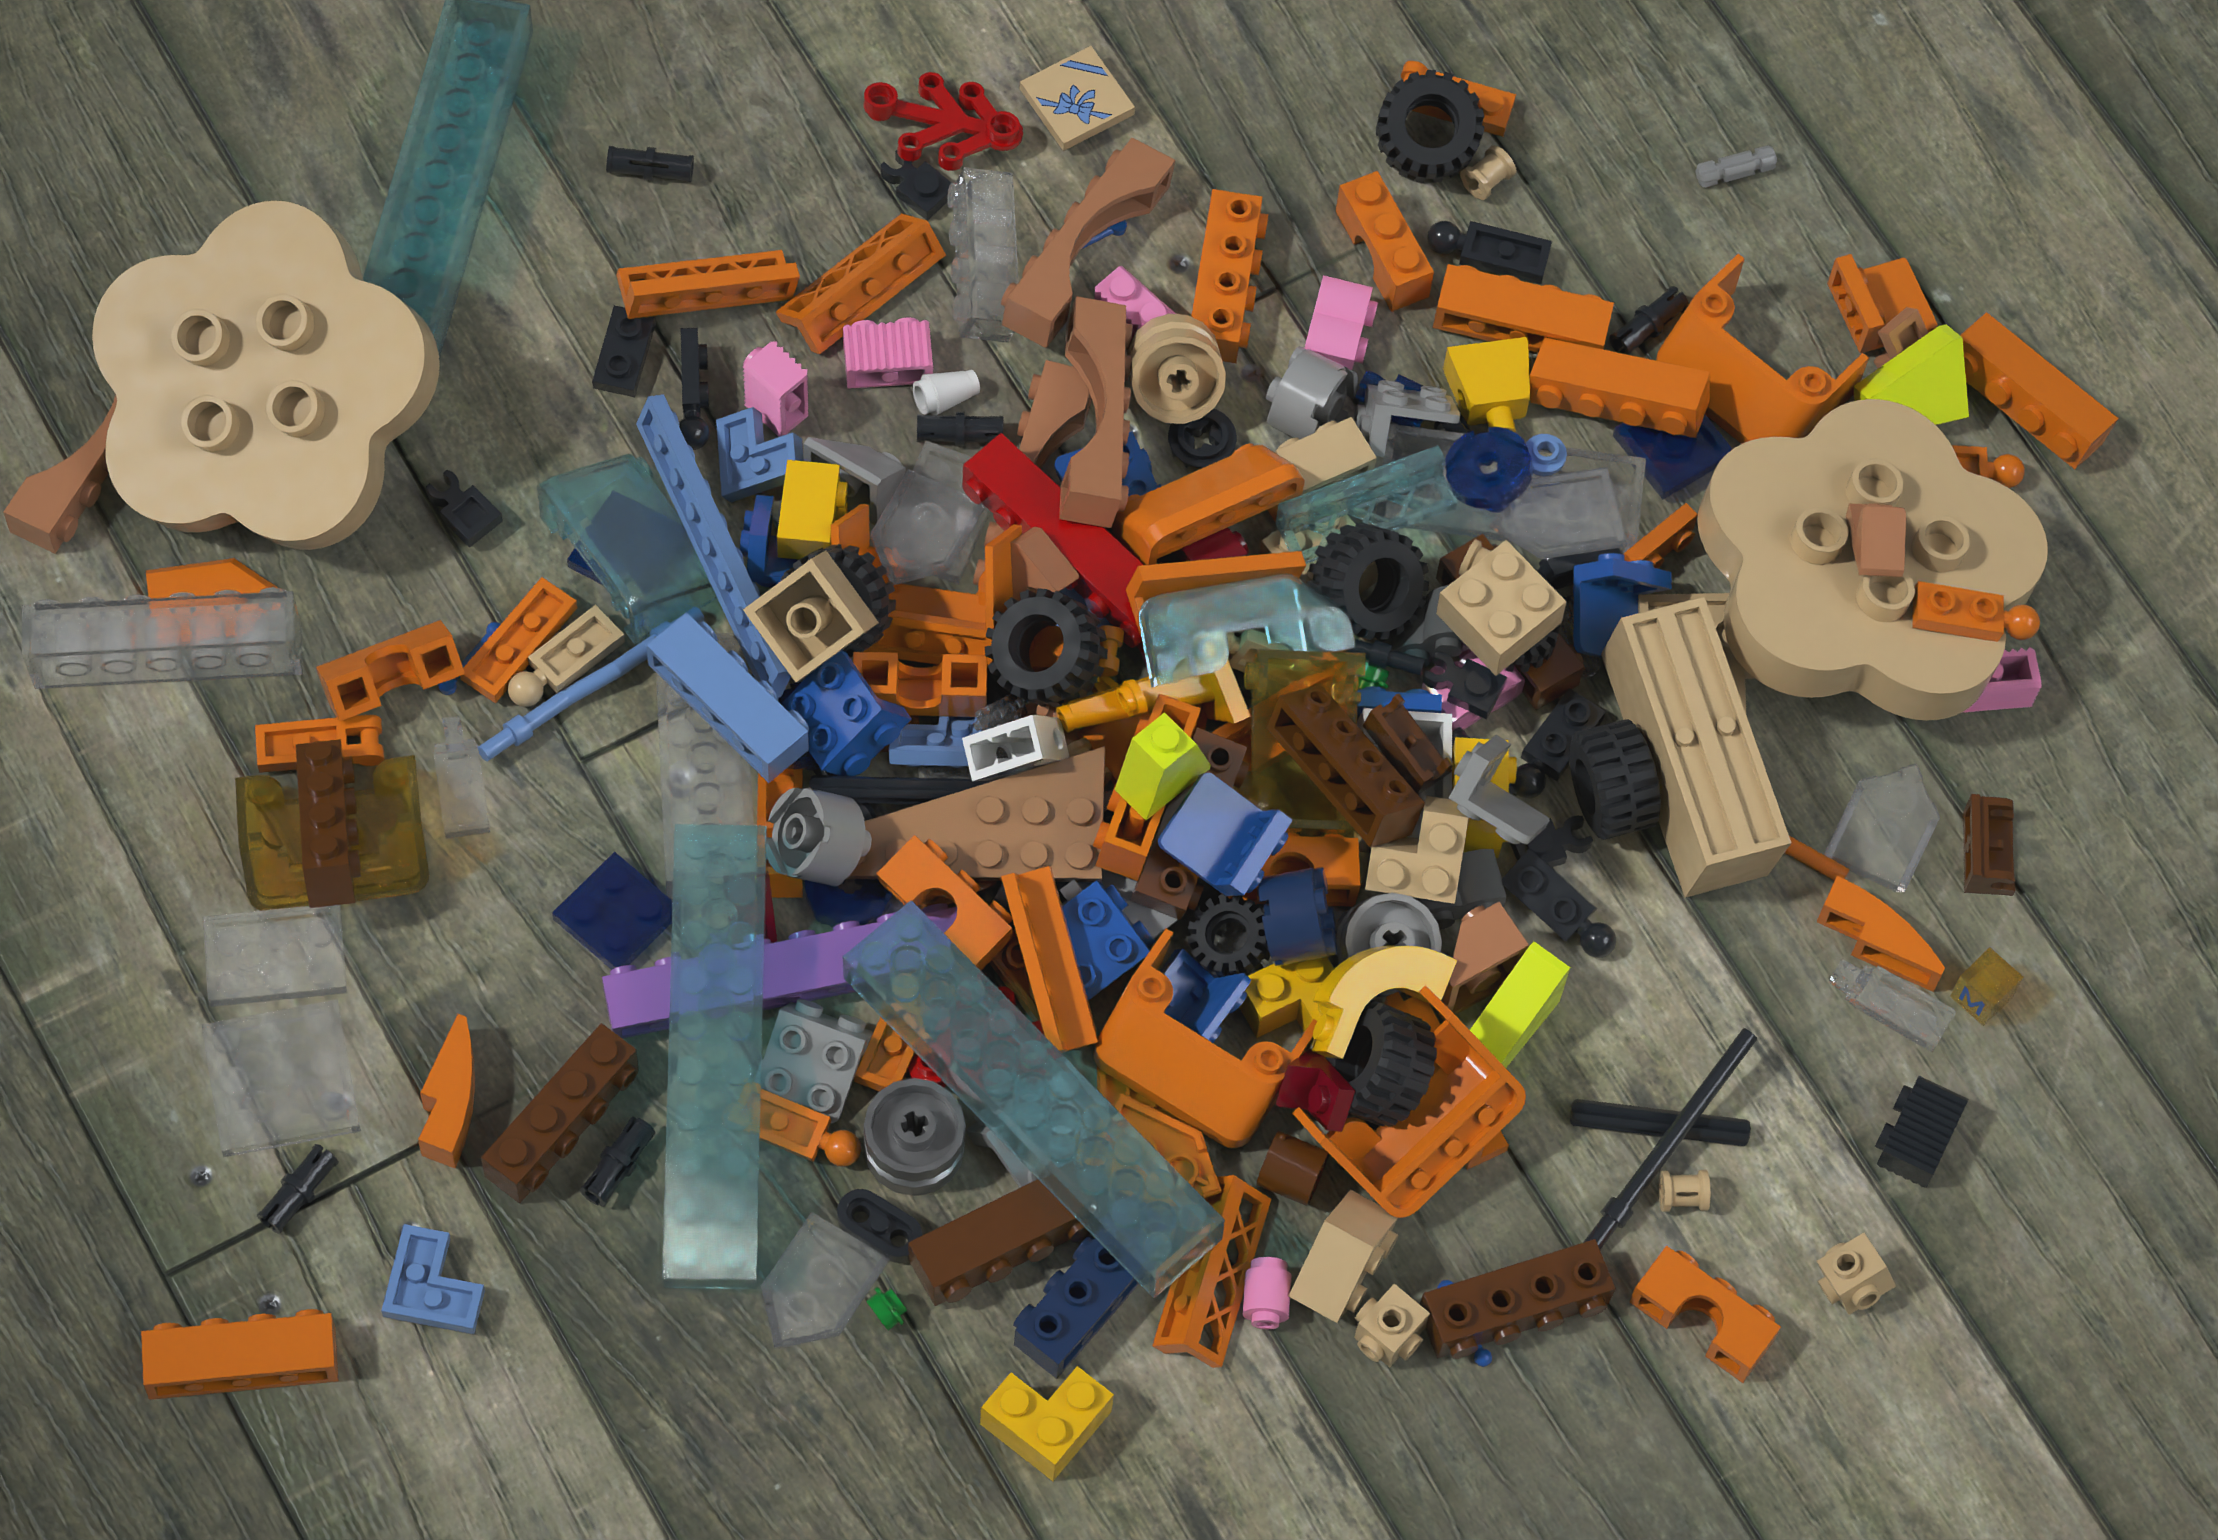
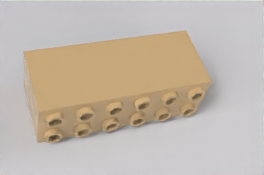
M1705 597L1622 617L1601 656L1623 720L1629 719L1636 725L1650 749L1660 786L1661 809L1659 824L1684 897L1768 876L1791 845V840Z

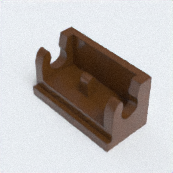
M1398 693L1385 707H1382L1380 704L1372 709L1362 726L1391 765L1419 795L1452 772L1453 764L1448 757L1443 759L1404 707L1405 700Z
M1971 794L1963 811L1964 893L2014 895L2013 800Z

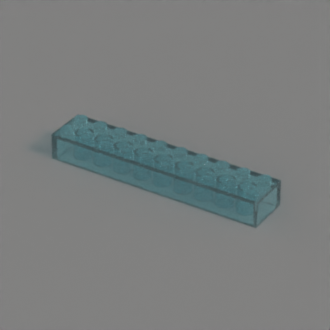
M445 0L364 272V282L375 284L391 292L413 308L424 319L436 341L439 359L533 35L531 7L528 4L507 0Z
M675 824L662 1265L664 1288L757 1289L767 826Z
M912 900L842 956L843 978L1153 1298L1157 1297L1222 1240L1225 1219Z

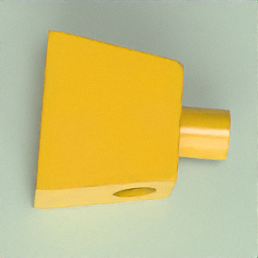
M1527 337L1447 347L1443 366L1444 374L1466 422L1469 425L1488 423L1490 436L1496 441L1513 437L1516 434L1514 420L1522 419L1526 416L1530 401Z

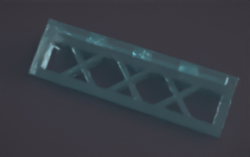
M1439 445L1281 502L1278 504L1276 526L1289 552L1302 551L1294 534L1306 529L1322 534L1323 537L1319 545L1325 547L1328 544L1325 538L1330 533L1340 534V530L1333 527L1337 518L1345 515L1361 519L1365 524L1372 523L1377 527L1397 531L1456 509L1457 501L1443 475L1446 459ZM1434 483L1442 500L1426 504L1413 499L1418 488ZM1385 500L1403 506L1400 515L1391 519L1374 514L1373 512L1377 503ZM1319 545L1302 551L1306 564L1318 559V556L1314 553Z

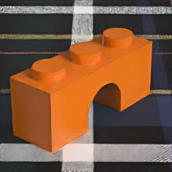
M1375 171L1340 185L1336 213L1354 245L1365 241L1373 260V280L1391 312L1428 298L1434 270L1379 172Z
M441 620L316 667L329 706L339 721L382 706L379 698L396 687L418 684L424 690L465 674L452 634Z
M853 652V663L879 699L903 706L909 715L986 717L988 665L985 655L943 654L942 662L939 665L928 668H916L902 664L898 660V653Z
M1288 833V839L1281 850L1274 856L1270 855L1261 868L1264 871V876L1312 867L1314 869L1323 867L1328 885V894H1325L1328 906L1353 907L1356 904L1361 886L1358 838H1346L1340 834L1309 837ZM1258 886L1252 892H1246L1245 895H1242L1245 901L1249 898L1255 904H1266V901L1260 902Z
M914 835L876 873L880 883L910 912H913L922 902L931 897L940 896L951 900L957 906V916L954 923L941 937L944 944L977 975L1015 936L1013 928L1009 925L1013 920L1012 916L995 900L988 905L976 893L981 889L980 886L964 870L961 869L955 874L944 863L948 856L935 842L928 839L923 843Z
M1668 1246L1664 1248L1636 1285L1629 1301L1666 1329L1682 1312L1696 1310L1705 1313L1712 1319L1717 1331V1335L1712 1340L1705 1357L1742 1383H1744L1773 1344L1781 1328L1775 1322L1774 1316L1764 1307L1757 1304L1750 1305L1737 1296V1291L1730 1283L1719 1277L1713 1279L1699 1269V1264L1692 1256L1680 1250L1675 1252Z

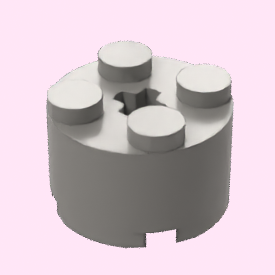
M1301 346L1297 347L1291 355L1288 369L1283 378L1275 377L1268 388L1266 400L1272 402L1267 417V424L1293 438L1302 439L1315 433L1319 427L1327 422L1336 421L1338 423L1345 420L1349 412L1342 408L1346 396L1352 399L1355 397L1358 385L1357 373L1312 350Z
M792 788L777 800L770 812L768 822L774 823L772 838L765 837L766 855L772 868L783 875L830 886H839L853 872L860 857L867 855L870 850L871 834L865 830V821L860 807L850 797L812 788Z

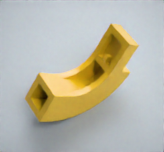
M1380 946L1361 951L1349 957L1327 976L1313 999V1002L1327 1007L1328 1011L1326 1014L1321 1015L1315 1025L1313 1038L1316 1041L1312 1051L1327 1058L1343 1059L1363 1009L1371 999L1386 990L1396 989L1423 1002H1428L1419 992L1426 985L1442 1000L1457 960L1435 950L1419 946Z

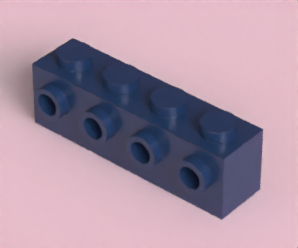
M1134 1195L1124 1206L1117 1203L1112 1207L1102 1221V1225L1105 1228L1095 1239L1088 1236L1078 1246L1072 1257L1076 1261L1065 1273L1058 1270L1045 1285L1043 1292L1046 1295L1036 1307L1028 1304L1014 1321L1013 1326L1016 1327L1014 1345L1056 1379H1058L1174 1245L1176 1228Z

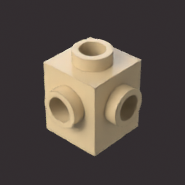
M1865 1233L1860 1234L1847 1243H1839L1831 1247L1824 1257L1817 1260L1824 1275L1823 1278L1817 1281L1829 1302L1833 1305L1840 1301L1848 1315L1858 1309L1864 1310L1873 1306L1880 1299L1881 1295L1896 1287L1886 1264Z
M1393 1284L1379 1301L1372 1297L1357 1313L1355 1319L1359 1323L1354 1338L1359 1341L1357 1343L1359 1349L1369 1359L1375 1362L1381 1360L1388 1367H1391L1399 1357L1406 1361L1420 1346L1423 1339L1419 1335L1426 1328L1430 1313L1396 1284Z

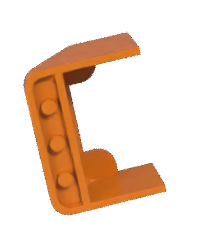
M1738 253L1694 296L1659 348L1656 361L1710 372V402L1705 415L1741 444L1765 437H1806L1825 415L1835 408L1844 405L1854 395L1853 386L1861 381L1869 357L1862 353L1836 379L1824 370L1813 366L1798 369L1787 380L1723 329L1733 317L1735 306L1731 296L1735 293L1745 259Z
M1252 443L1245 444L1227 458L1144 495L1139 496L1135 494L1129 496L1124 512L1117 511L1111 535L1141 563L1153 565L1156 564L1157 559L1265 510H1268L1278 528H1281L1298 516L1305 480L1294 464L1266 446H1254Z
M868 504L858 505L832 523L831 545L841 544L842 549L850 545L858 547V554L861 556L869 552L875 557L872 565L875 568L881 565L884 566L888 573L882 576L885 583L893 582L895 591L888 594L889 599L896 600L895 610L888 615L893 618L890 627L882 632L884 636L878 642L863 652L898 653V659L936 665L942 662L943 654L985 655V646L992 645V640L986 637L987 629H995L997 621L993 620L992 617L996 611L1004 613L1007 610L1004 603L1011 597L1013 598L1010 542L1022 535V525L1013 524L985 545V571L979 578L978 594L902 584V568L895 554L885 548L870 546ZM987 657V665L994 662L993 659Z
M1165 928L1130 979L1098 1036L1099 1042L1095 1044L1093 1050L1094 1061L1103 1072L1188 1125L1201 1131L1217 1143L1228 1148L1242 1147L1252 1139L1275 1104L1288 1065L1310 1049L1314 1041L1313 1031L1317 1021L1315 1019L1312 1020L1292 1052L1276 1043L1265 1041L1254 1044L1242 1060L1228 1053L1164 1013L1172 1000L1173 986L1168 977L1158 971V969L1162 965L1174 933Z
M1426 985L1419 992L1446 1019L1433 1032L1436 1039L1434 1047L1437 1048L1435 1062L1440 1068L1431 1077L1426 1094L1422 1096L1420 1104L1415 1111H1410L1408 1118L1402 1122L1398 1120L1397 1124L1391 1127L1386 1125L1384 1127L1379 1126L1375 1131L1362 1119L1347 1118L1342 1132L1329 1131L1325 1134L1300 1107L1292 1113L1316 1141L1388 1214L1397 1218L1408 1217L1419 1210L1518 1115L1526 1100L1525 1090L1517 1079Z

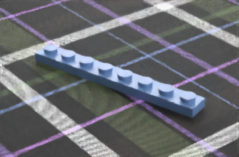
M664 395L648 396L636 425L754 678L758 682L760 680L766 681L779 698L782 696L791 675L743 611L744 608L760 597L758 586L752 582L744 566L743 555L740 549L735 547L727 530L726 519L722 513H719L711 496L710 485L706 479H703L695 462L694 451L690 445H687L679 428V420L676 413L671 411Z

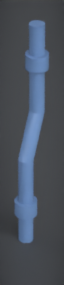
M694 606L687 611L697 623L705 620L703 613L698 607ZM677 619L671 623L664 621L650 631V637L613 662L563 689L523 717L518 714L503 724L501 732L477 747L480 756L485 761H489L511 745L519 746L533 736V730L572 704L620 678L647 660V644Z

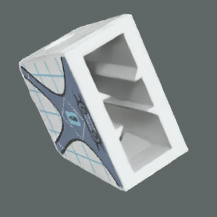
M1030 715L962 738L972 781L999 780L1070 757L1062 723L1056 717ZM1002 747L1006 751L1008 758H997V748Z

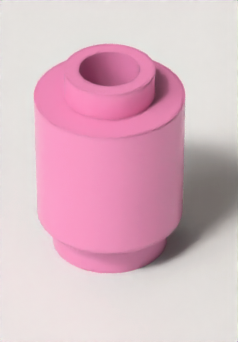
M1274 1257L1255 1258L1251 1260L1250 1269L1245 1272L1243 1317L1250 1320L1253 1327L1275 1329L1279 1327V1323L1289 1319L1290 1297L1288 1296L1291 1291L1292 1275L1287 1271L1288 1263L1282 1259Z

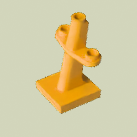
M1194 631L1176 638L1184 659L1175 668L1138 680H1125L1122 685H1119L1109 676L1098 677L1097 683L1094 684L1095 686L1092 689L1093 694L1062 703V706L1056 708L1057 716L1066 732L1077 728L1141 716L1145 712L1152 713L1159 693L1190 705L1202 703L1207 718L1211 720L1235 724L1251 716L1219 635L1208 636L1204 632L1195 635Z

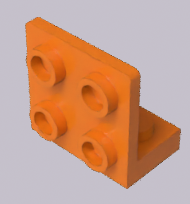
M1852 254L1835 259L1827 285L1860 354L1884 347L1878 331L1906 307L1918 309L1928 333L1938 326L1906 258H1899L1866 269L1857 267Z

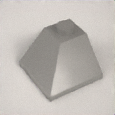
M808 437L803 443L804 461L840 465V481L848 482L846 499L848 510L851 511L860 504H868L869 522L876 526L879 525L905 489L906 467L890 453H880L869 446Z

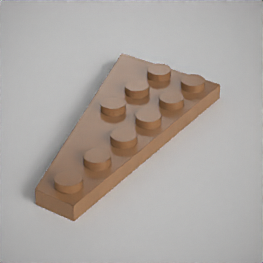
M1105 746L865 821V830L871 834L872 838L871 847L867 855L860 857L857 866L846 879L879 880L876 873L915 835L923 843L928 839L935 842L948 856L944 863L955 874L961 869L964 870L974 881H1002L1001 876L1010 873L1019 875L1050 866L1055 882H1071L1073 879L1076 882H1095L1096 880L1103 882V868L1095 866L1101 849L1093 847V843L1100 824L1104 821Z

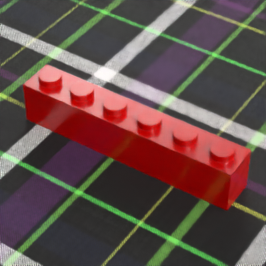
M1002 433L963 464L962 486L966 495L978 505L982 503L993 513L996 523L1004 531L1013 524L1022 525V534L1033 527L1042 528L1079 575L1076 581L1065 588L1068 590L1075 589L1085 599L1089 610L1098 618L1103 619L1105 617L1113 626L1123 629V642L1131 648L1136 646L1147 656L1174 633L1165 632L1140 635L1126 588L1137 567L1144 564L1104 527L1059 519L1060 487ZM1156 602L1145 603L1149 619L1167 618L1171 611Z

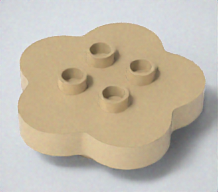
M286 201L259 202L234 212L214 229L202 247L194 254L158 256L130 267L114 280L106 290L97 307L93 323L92 340L96 361L105 380L117 397V405L110 421L106 438V463L111 481L118 494L132 509L167 528L183 532H207L240 522L260 536L281 546L293 549H319L344 540L366 521L378 501L384 480V458L387 445L408 430L421 417L434 395L439 377L440 365L437 344L424 319L413 308L391 292L375 284L364 282L360 265L352 247L337 229L311 210Z
M1880 399L1857 400L1835 408L1817 423L1808 436L1803 438L1765 437L1754 439L1735 447L1721 459L1715 468L1698 511V531L1704 549L1715 566L1730 583L1731 589L1724 610L1726 639L1737 661L1751 676L1767 687L1798 697H1825L1853 691L1888 712L1915 720L1945 719L1971 707L1980 698L2001 661L2006 644L2005 628L2004 634L1998 642L1913 628V597L1917 582L1922 581L2004 595V610L2009 611L2016 605H2026L2045 569L2048 555L2047 538L2044 528L2036 513L2025 500L1999 482L1965 470L1961 466L1949 440L1927 417L1905 405ZM1849 503H1875L1905 508L1906 536L1903 577L1858 574L1845 517Z

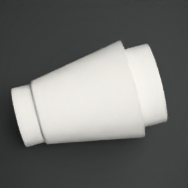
M973 370L924 374L921 380L913 383V395L916 405L924 415L931 413L937 416L980 393L979 380Z

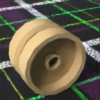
M1166 314L1151 319L1136 331L1127 351V355L1131 356L1132 359L1129 376L1136 401L1149 416L1164 423L1185 424L1201 419L1216 407L1224 393L1226 372L1215 335L1203 322L1189 315Z

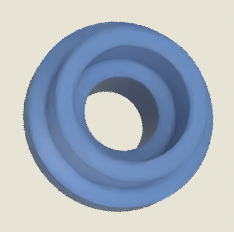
M1538 434L1531 437L1526 442L1523 450L1525 465L1533 474L1542 477L1550 476L1560 471L1567 457L1566 447L1563 442L1550 434ZM1538 450H1547L1552 455L1548 457L1542 456Z

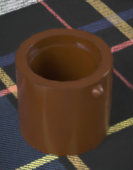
M1278 1131L1267 1152L1256 1185L1308 1206L1324 1172L1329 1153L1325 1149Z

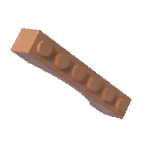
M1134 138L1129 140L1122 151L1116 149L1106 164L1104 174L1101 177L1095 175L1089 183L1083 201L1072 204L1066 214L1062 228L1060 230L1054 228L1050 232L1040 256L1033 255L1029 259L1019 283L1012 282L1006 289L1001 300V305L1005 307L1002 325L1047 348L1068 320L1073 295L1069 277L1070 266L1079 251L1094 236L1108 227L1132 217L1150 214L1170 187L1176 160Z
M1076 296L1066 323L1065 357L1076 368L1089 389L1095 407L1097 427L1096 434L1089 443L1072 456L1060 488L1059 519L1111 528L1117 511L1124 512L1126 508L1128 486L1122 485V479L1127 474L1129 453L1123 452V446L1126 445L1128 440L1130 421L1124 419V413L1126 414L1129 407L1131 389L1124 387V382L1128 380L1132 360L1131 356L1125 355V349H1128L1132 336V324L1126 323V305Z
M1049 360L1045 361L1041 375H1033L1028 399L1034 400L1030 412L1023 410L1017 436L1023 437L1018 449L1040 469L1049 456L1066 440L1084 429L1092 402L1089 389L1075 367ZM990 521L984 547L1004 532L996 522ZM983 559L978 560L973 579L974 585H978L979 578L985 571V560Z
M116 395L103 423L88 442L70 457L48 470L26 477L3 512L10 533L56 554L63 542L71 540L77 530L79 517L86 507L90 508L95 504L100 495L101 484L109 474L106 463V438L109 424L117 405Z

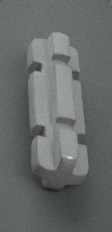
M1766 145L1755 148V153L1748 150L1718 158V163H1715L1713 160L1700 163L1695 171L1699 185L1706 188L1717 185L1720 179L1725 183L1754 175V170L1757 169L1759 173L1773 170L1777 163L1774 149L1772 146Z

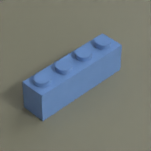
M686 612L647 644L648 665L768 783L809 750V727L803 717L793 709L788 712L778 702V696L774 689L766 681L760 680L758 682L747 672L748 667L744 660L733 650L727 652L718 643L715 632L704 621L697 623Z

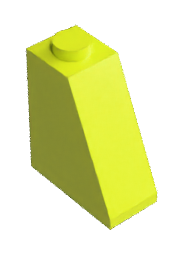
M1947 324L1936 327L1854 385L1855 401L1880 399L1896 402L1921 413L1935 425L1969 417L1963 338Z
M1164 712L1132 738L1114 790L1145 820H1148L1196 781L1199 775L1207 772L1211 764L1198 745Z
M1534 941L1470 1029L1505 1068H1507L1560 1002L1571 968Z

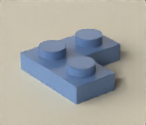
M754 407L716 420L721 495L729 502L784 485L787 460L804 461L802 438L793 432L764 442L762 413Z
M987 713L986 717L939 716L938 725L907 724L901 730L898 738L890 743V764L910 767L937 765L963 768L968 766L962 738L984 731Z
M403 1225L381 1310L383 1317L469 1334L475 1333L485 1288L482 1284L441 1277L450 1243V1234L448 1232Z

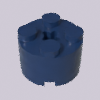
M1312 867L1263 876L1258 884L1260 902L1267 901V904H1264L1265 916H1262L1269 953L1272 961H1275V966L1336 955L1335 934L1337 933V925L1333 907H1328L1325 894H1328V885L1324 868L1314 869Z

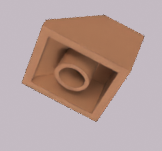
M1500 902L1488 908H1485L1483 905L1469 911L1461 920L1452 958L1456 959L1457 962L1442 998V1002L1455 1015L1496 993L1529 947V944ZM1439 1013V1016L1444 1022L1446 1019Z

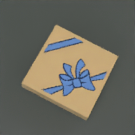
M1092 46L1020 81V91L1063 151L1135 114V106Z

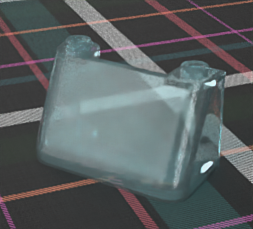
M630 453L552 476L537 485L541 520L552 534L558 531L563 540L566 538L570 540L611 595V605L616 611L620 610L626 619H630V624L624 627V631L636 646L650 637V631L664 621L671 623L694 606L701 609L717 599V596L679 515L653 482L654 476L649 465L641 456L635 458Z
M1278 574L1160 594L1147 599L1139 611V626L1151 688L1174 684L1183 679L1220 670L1226 664L1229 656L1226 633L1265 627L1268 645L1281 644L1287 647L1293 653L1291 654L1292 663L1312 660L1355 648L1352 627L1347 615L1292 574Z

